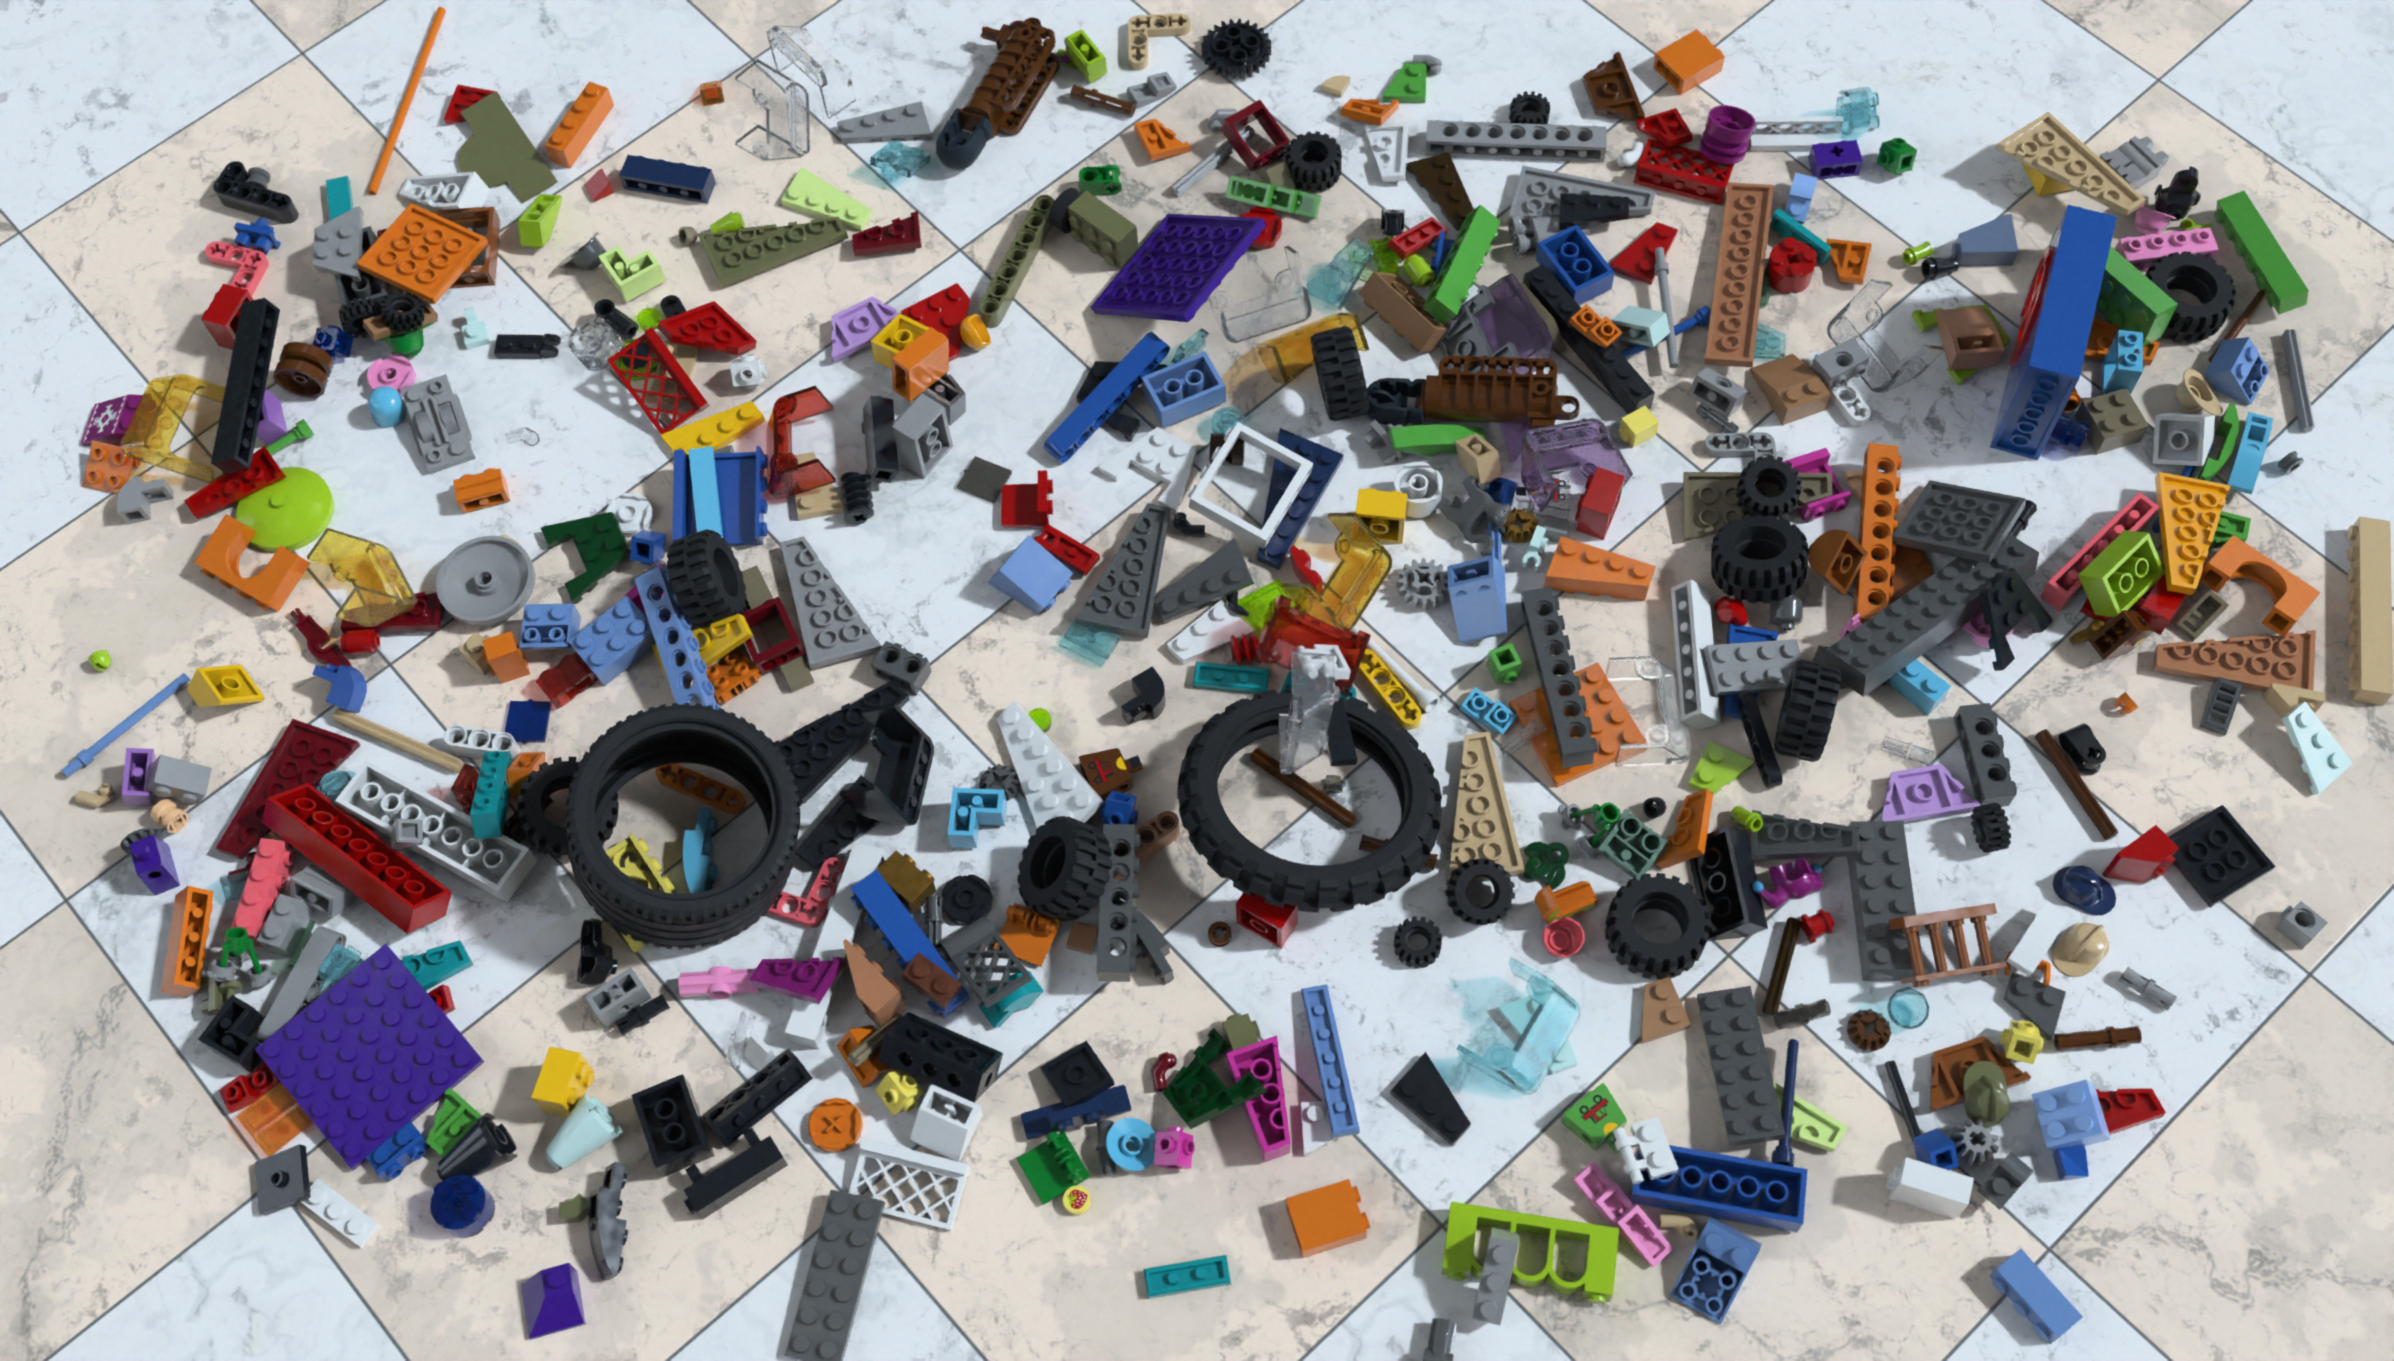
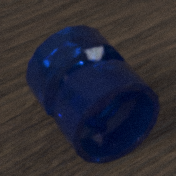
M2061 413L2047 442L2056 446L2063 444L2065 450L2077 454L2091 426L2081 421L2074 423L2072 422V417Z

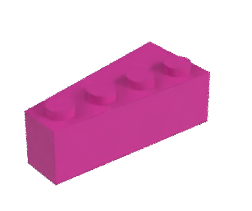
M1277 1036L1226 1053V1065L1234 1084L1251 1071L1266 1090L1264 1094L1242 1104L1264 1163L1290 1154L1291 1142Z

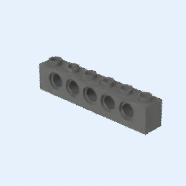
M1103 824V834L1106 836L1112 851V856H1110L1112 869L1109 870L1110 879L1104 887L1105 892L1103 896H1100L1096 972L1098 982H1130L1131 973L1136 971V957H1131L1132 948L1137 946V932H1132V925L1138 921V907H1133V900L1138 898L1139 883L1134 882V874H1139L1140 860L1135 858V850H1140L1141 838L1140 834H1136L1135 824ZM1122 850L1128 852L1122 857L1115 855L1118 851ZM1117 875L1126 876V878L1122 881H1116L1114 879ZM1117 899H1123L1126 901L1123 905L1120 906L1113 904V902ZM1118 923L1125 925L1121 930L1112 929ZM1116 948L1124 950L1118 956L1112 955L1111 951Z

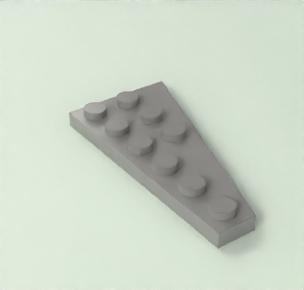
M1522 166L1509 216L1518 215L1522 222H1528L1530 217H1559L1560 193L1629 197V216L1650 215L1656 191Z
M805 537L780 542L810 668L815 669L879 652L882 645L876 640L867 624L861 619L840 586L836 584L830 572L824 567Z

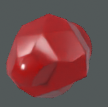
M1723 596L1715 603L1714 610L1717 612V618L1721 623L1728 626L1730 623L1738 626H1745L1747 624L1748 614L1742 601L1730 598L1729 596Z

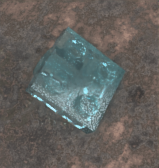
M890 141L871 156L870 165L881 168L882 177L887 182L893 183L902 176L912 177L930 162L931 154L924 152L918 147L903 145L900 141Z

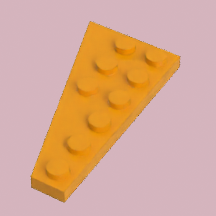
M2158 472L2155 477L2157 503L2160 506L2158 512L2167 590L2192 595L2197 589L2203 571L2202 567L2207 558L2208 549L2212 543L2220 519V513L2224 507L2225 498L2231 485Z

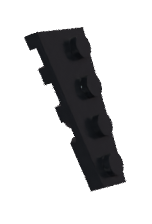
M860 775L848 790L874 786V784ZM841 798L795 851L796 855L817 869L827 859L837 855L882 821L862 817Z

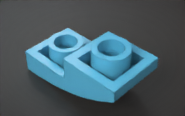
M1476 687L1459 707L1466 715L1500 735L1504 734L1517 717L1514 712L1499 700L1494 703Z

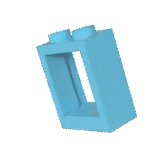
M2117 331L2101 362V395L2127 388L2130 394L2132 393L2143 372L2142 332Z

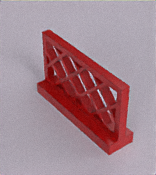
M1648 138L1641 159L1637 164L1633 183L1721 206L1734 164L1718 163L1708 159L1701 151L1681 146L1671 148L1660 141ZM1650 147L1659 149L1661 152L1654 154ZM1673 154H1679V155H1682L1683 157H1682V158H1679V159H1675V157L1673 156ZM1666 157L1670 162L1662 163L1659 159ZM1694 160H1703L1705 163L1698 165ZM1688 162L1691 167L1684 169L1681 164ZM1722 165L1728 168L1719 170L1716 166ZM1710 168L1713 173L1706 175L1703 170Z
M650 327L644 331L645 334L607 359V361L660 434H664L674 430L710 405L653 327ZM645 341L650 347L649 357L636 356L637 346ZM653 353L658 359L652 358ZM621 357L631 358L629 371L620 370L614 362ZM635 359L648 361L646 374L633 372ZM651 362L661 363L664 366L662 376L649 374ZM668 372L672 378L666 377V373ZM623 374H628V380ZM632 375L645 377L643 390L634 389L631 386ZM649 378L662 380L660 393L647 391ZM665 380L675 382L678 385L676 395L663 393ZM680 391H682L686 397L680 396ZM636 392L642 393V399L638 396ZM646 394L659 396L657 409L648 408L644 404ZM662 397L675 399L674 411L660 410ZM679 399L689 401L694 408L686 414L677 412ZM650 411L656 412V417ZM660 413L673 415L672 423L665 429L658 423Z

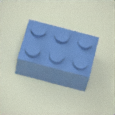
M1206 351L1142 377L1143 394L1162 428L1226 402V386Z
M628 596L624 597L568 641L604 686L652 650V646L656 644L648 619Z

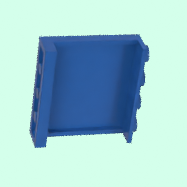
M756 446V452L714 454L723 538L727 541L728 546L763 545L764 536H767V523L764 522V514L768 512L767 500L764 499V491L768 490L767 477H764V469L768 468L767 454L763 453L760 446ZM684 449L674 450L673 542L697 533L689 455L686 454Z

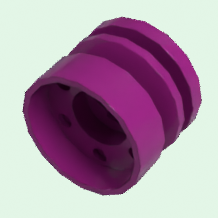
M1720 105L1712 108L1706 120L1699 150L1708 159L1718 163L1736 164L1741 162L1746 156L1749 139L1755 127V119L1744 109L1735 106Z

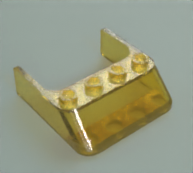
M187 374L152 379L148 383L122 439V453L129 458L210 483L214 479V469L212 467L174 455L170 451V444L193 394L223 403L226 387Z

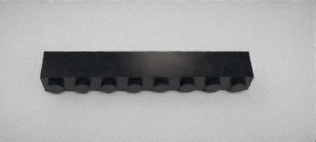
M1541 264L1525 273L1523 283L1555 319L1561 337L1625 412L1630 414L1643 406L1651 409L1655 392L1612 343L1607 348L1599 346L1581 334L1568 322L1581 307L1550 271Z
M266 298L244 302L241 306L211 464L226 474L245 471L251 468L280 309Z

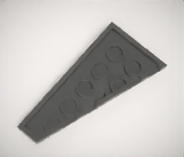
M1147 503L1131 532L1122 543L1118 553L1114 556L1098 582L1097 587L1088 598L1084 608L1077 616L1076 624L1147 639L1171 508Z

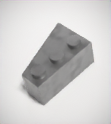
M946 373L922 392V394L944 406L950 426L966 412V393L950 374Z

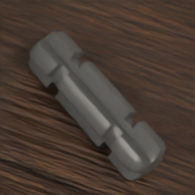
M1702 403L1698 406L1696 413L1702 418L1706 417V421L1720 431L1724 430V433L1738 432L1739 426L1733 422L1729 423L1728 418L1711 410V408Z

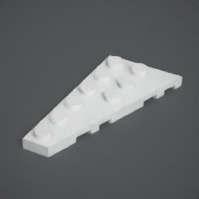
M1013 701L997 717L1037 828L1045 825L1046 821L1058 816L1071 817L1085 823L1105 803L1019 703Z

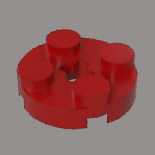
M1261 206L1250 208V212L1246 214L1243 212L1239 216L1262 218L1266 224L1259 237L1249 247L1270 249L1275 246L1281 237L1282 220L1275 215V211Z

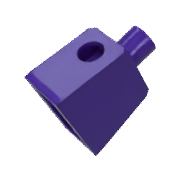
M151 835L129 845L138 877L155 896L180 886L170 847L166 842L155 835ZM154 871L160 872L161 875L158 876Z

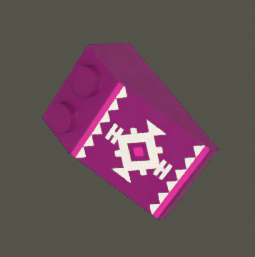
M128 394L97 403L92 410L81 444L83 446H91L93 440L129 449L150 450L163 410L154 398L149 395Z

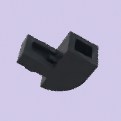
M1152 666L1132 678L1133 691L1137 697L1121 706L1122 717L1127 724L1133 721H1140L1148 712L1156 719L1164 710L1166 703L1164 683Z

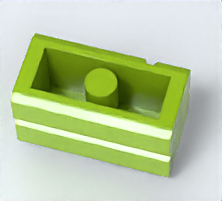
M1083 29L1064 39L1066 55L1089 83L1106 75V58L1099 52V49Z

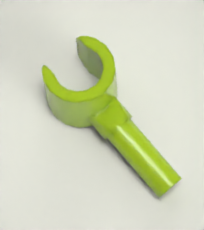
M2187 218L2181 221L2179 228H2184L2183 231L2194 228L2212 229V224L2197 225L2193 220Z

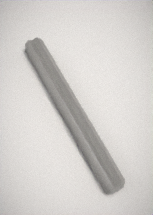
M1245 125L1238 133L1246 143L1254 136L1255 130L1250 125ZM1227 140L1171 186V192L1176 197H1180L1235 152L1230 142Z
M2287 329L2282 334L2299 429L2302 432H2310L2315 427L2298 335L2295 329Z

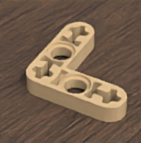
M1185 14L1137 15L1131 17L1128 21V56L1130 67L1140 71L1148 66V37L1186 35L1191 29L1190 18ZM1157 23H1163L1165 25L1162 28L1154 27V25ZM1137 40H1141L1144 42L1142 45L1139 46L1133 44V42ZM1136 54H1140V55H1141L1140 61H1136V60H1137Z

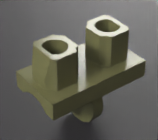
M207 975L202 977L201 988L209 993V998L201 1002V1012L210 1016L217 1015L231 995L235 996V994L243 991V984L235 981V978L220 982Z

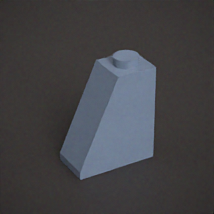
M2006 214L1960 233L1956 243L1952 244L1951 249L1952 257L1958 260L1959 266L2013 265L2018 254V246L2012 214Z

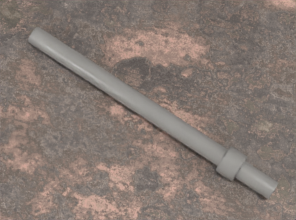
M1658 247L1654 250L1656 259L1654 269L1655 275L1658 276L1662 312H1666L1670 333L1666 336L1669 367L1677 368L1679 363L1667 278L1669 268L1668 263L1665 261L1664 249Z

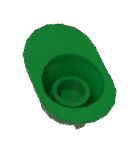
M434 322L422 325L416 330L413 329L409 332L382 338L380 341H387L392 354L401 355L405 358L413 357L424 346L423 329L434 324Z

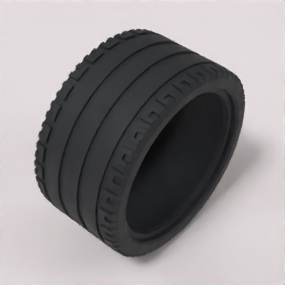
M672 703V706L663 704L656 708L650 707L648 711L643 712L641 710L633 716H627L625 721L622 722L620 720L615 726L608 728L605 735L601 734L597 741L590 746L589 753L586 752L577 766L578 771L574 772L566 802V831L572 871L583 896L589 905L594 907V911L606 923L610 922L612 928L620 931L623 935L627 936L629 934L633 940L641 941L647 945L652 943L654 947H666V949H672V947L695 949L696 946L700 945L702 948L707 947V945H715L722 939L726 941L733 936L739 935L742 929L746 931L750 926L759 921L760 916H764L775 903L776 898L780 896L787 883L794 863L800 827L798 789L795 786V778L789 765H786V758L781 754L780 749L777 746H773V741L762 730L758 731L754 724L748 723L743 717L739 719L735 713L725 712L721 708L716 710L713 709V706L708 705L706 707L697 703L696 706L689 705V703H684V705ZM692 763L715 768L737 780L751 793L758 803L768 830L767 841L756 860L748 869L732 881L718 888L693 894L660 892L643 886L629 878L606 854L598 836V829L603 813L611 799L626 783L639 774L663 765Z

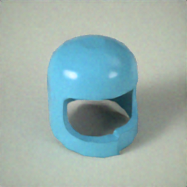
M381 386L374 389L369 395L368 408L376 424L381 427H394L405 419L407 407L397 390L392 387Z

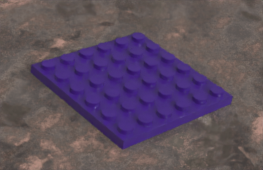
M1167 214L1092 304L1091 309L1095 314L1189 322L1194 318L1198 309L1208 300V297L1215 288L1221 284L1227 273L1234 268L1235 263L1247 252L1252 242L1259 237L1266 224L1262 218Z
M387 944L383 945L255 1048L256 1052L352 1170H355L367 1160V1155L408 1122H413L440 1100L449 1087L453 1089L485 1062Z

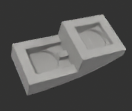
M1168 72L1148 76L1147 83L1127 87L1126 94L1131 102L1136 104V108H1140L1166 97L1175 91L1177 86Z

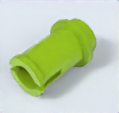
M1926 241L1914 248L1908 247L1902 253L1903 261L1907 265H1915L1918 260L1933 255V246L1926 248L1931 245L1930 242Z
M1736 806L1731 811L1732 814L1738 816L1730 815L1731 820L1743 825L1746 831L1757 832L1761 829L1763 820L1757 812L1751 813L1742 806Z

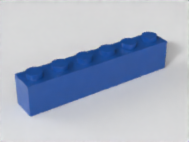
M877 869L851 887L853 894L850 897L851 901L858 910L864 909L868 915L865 919L872 930L878 929L883 935V938L880 940L889 952L894 950L899 958L896 962L902 971L905 970L919 952L959 981ZM961 984L962 990L946 1011L931 1000L927 1004L935 1015L940 1013L945 1018L970 1000L969 993Z

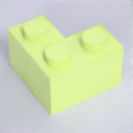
M616 246L598 256L606 275L626 302L666 281L659 262L650 250L628 260L620 247Z

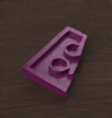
M833 957L832 961H820V958H809V961L795 962L793 958L762 959L749 981L753 987L820 1004L845 962L842 957Z

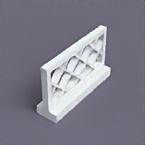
M862 1138L859 1147L861 1152L849 1193L856 1195L857 1189L867 1183L873 1194L871 1198L880 1200V1197L893 1190L900 1203L890 1209L884 1207L883 1214L952 1231L965 1181L969 1177L971 1166L966 1163ZM866 1157L876 1159L881 1167L879 1171L869 1177L863 1169ZM882 1161L888 1162V1163H890V1164L887 1165V1166H884L883 1163H882ZM900 1165L904 1168L907 1176L893 1183L887 1170ZM908 1168L916 1169V1171L910 1173ZM923 1171L928 1172L933 1183L920 1190L913 1177ZM884 1173L890 1186L877 1194L870 1181ZM934 1174L940 1175V1176H943V1177H941V1178H939L938 1180H936ZM862 1175L864 1177V1180L860 1182V1178ZM948 1178L958 1180L956 1191L946 1197L939 1184ZM910 1179L916 1193L903 1200L896 1187ZM936 1186L943 1199L929 1207L922 1194ZM919 1196L926 1210L917 1215H912L905 1204ZM954 1198L951 1206L949 1200ZM944 1203L950 1211L947 1223L937 1221L932 1213V1210ZM902 1207L905 1213L896 1210ZM929 1214L931 1219L924 1218L923 1216Z

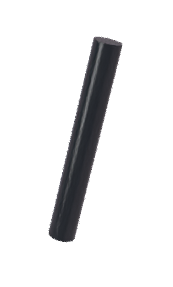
M1894 1060L1888 1061L1884 1065L1912 1139L1921 1135V1131Z

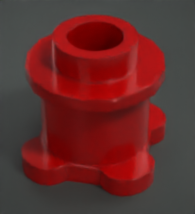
M1819 909L1816 911V914L1810 917L1807 914L1801 915V929L1811 944L1816 942V937L1824 933L1828 935L1832 933L1834 921L1828 912L1825 913Z

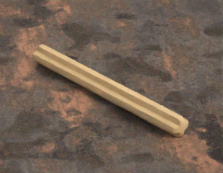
M336 709L332 716L334 721L454 773H459L464 766L462 760L344 709Z

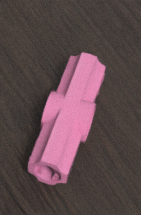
M715 966L710 968L709 971L680 973L678 980L681 997L709 996L713 999H727L732 994L760 993L761 988L753 987L749 981L755 969L733 970L726 966Z

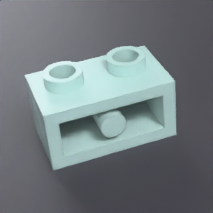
M1628 305L1612 319V323L1623 332L1616 339L1620 341L1655 347L1670 333L1666 312Z

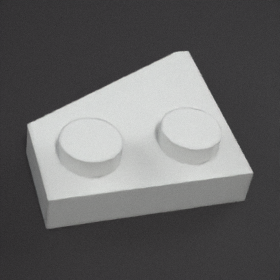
M1325 1101L1301 1102L1304 1156H1309L1313 1151L1333 1143L1337 1138H1332Z

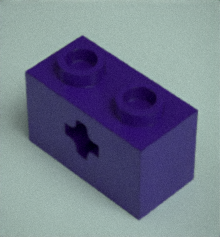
M1857 140L1814 144L1808 157L1812 176L1817 177L1818 180L1858 176L1863 162Z

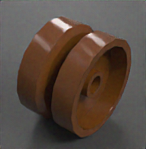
M289 342L284 345L279 358L280 362L277 363L273 375L275 382L284 390L298 396L313 398L323 395L334 365L332 357L319 347L308 343Z

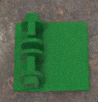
M1056 1131L1049 1133L1046 1136L1047 1141L1016 1158L1043 1205L1065 1193L1068 1188L1077 1186L1091 1177L1065 1132L1057 1134Z

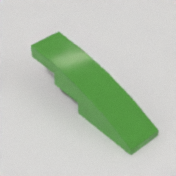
M1230 175L1225 197L1265 208L1317 218L1322 196Z
M1414 425L1391 428L1389 430L1393 451L1432 457L1438 451L1457 454L1455 441L1475 433L1486 440L1482 427L1467 425Z

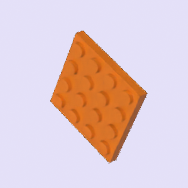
M410 203L356 264L359 270L435 305L488 245V240L478 233Z
M1598 662L1574 672V676L1578 675L1580 678L1581 690H1579V694L1584 696L1586 701L1585 717H1590L1592 732H1590L1591 738L1595 737L1598 753H1594L1593 764L1568 768L1562 767L1542 687L1509 701L1510 709L1517 715V721L1556 787L1647 747L1648 743Z

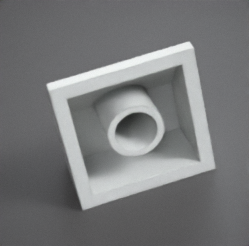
M2174 413L2156 415L2153 463L2204 466L2214 438L2215 415Z

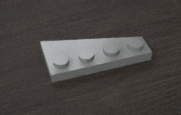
M922 101L837 122L843 144L871 143L872 140L876 139L883 140V142H892V139L896 138L914 141L916 137L933 140Z

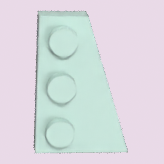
M1548 990L1497 1007L1499 1014L1507 1019L1512 1025V1029L1518 1036L1524 1039L1530 1046L1531 1051L1552 1075L1577 1067L1578 1061Z

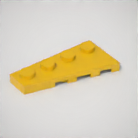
M749 401L661 434V438L673 454L674 450L684 449L686 454L689 455V449L712 446L715 451L734 442L766 420L755 404Z

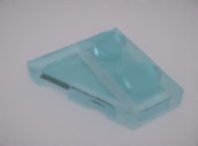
M1201 328L1182 343L1170 365L1202 353L1207 346L1205 341L1209 333Z

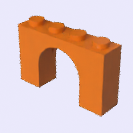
M225 514L194 563L202 567L200 572L212 579L218 576L220 578L218 583L230 590L233 586L238 588L236 593L247 600H250L251 597L257 599L254 603L266 611L271 607L279 612L310 565V562L280 545L263 571L253 577L242 578L239 572V560L256 531Z
M2234 535L2207 563L2199 580L2217 594L2234 578H2246L2263 586L2272 596L2274 607L2262 621V624L2283 638L2321 593Z

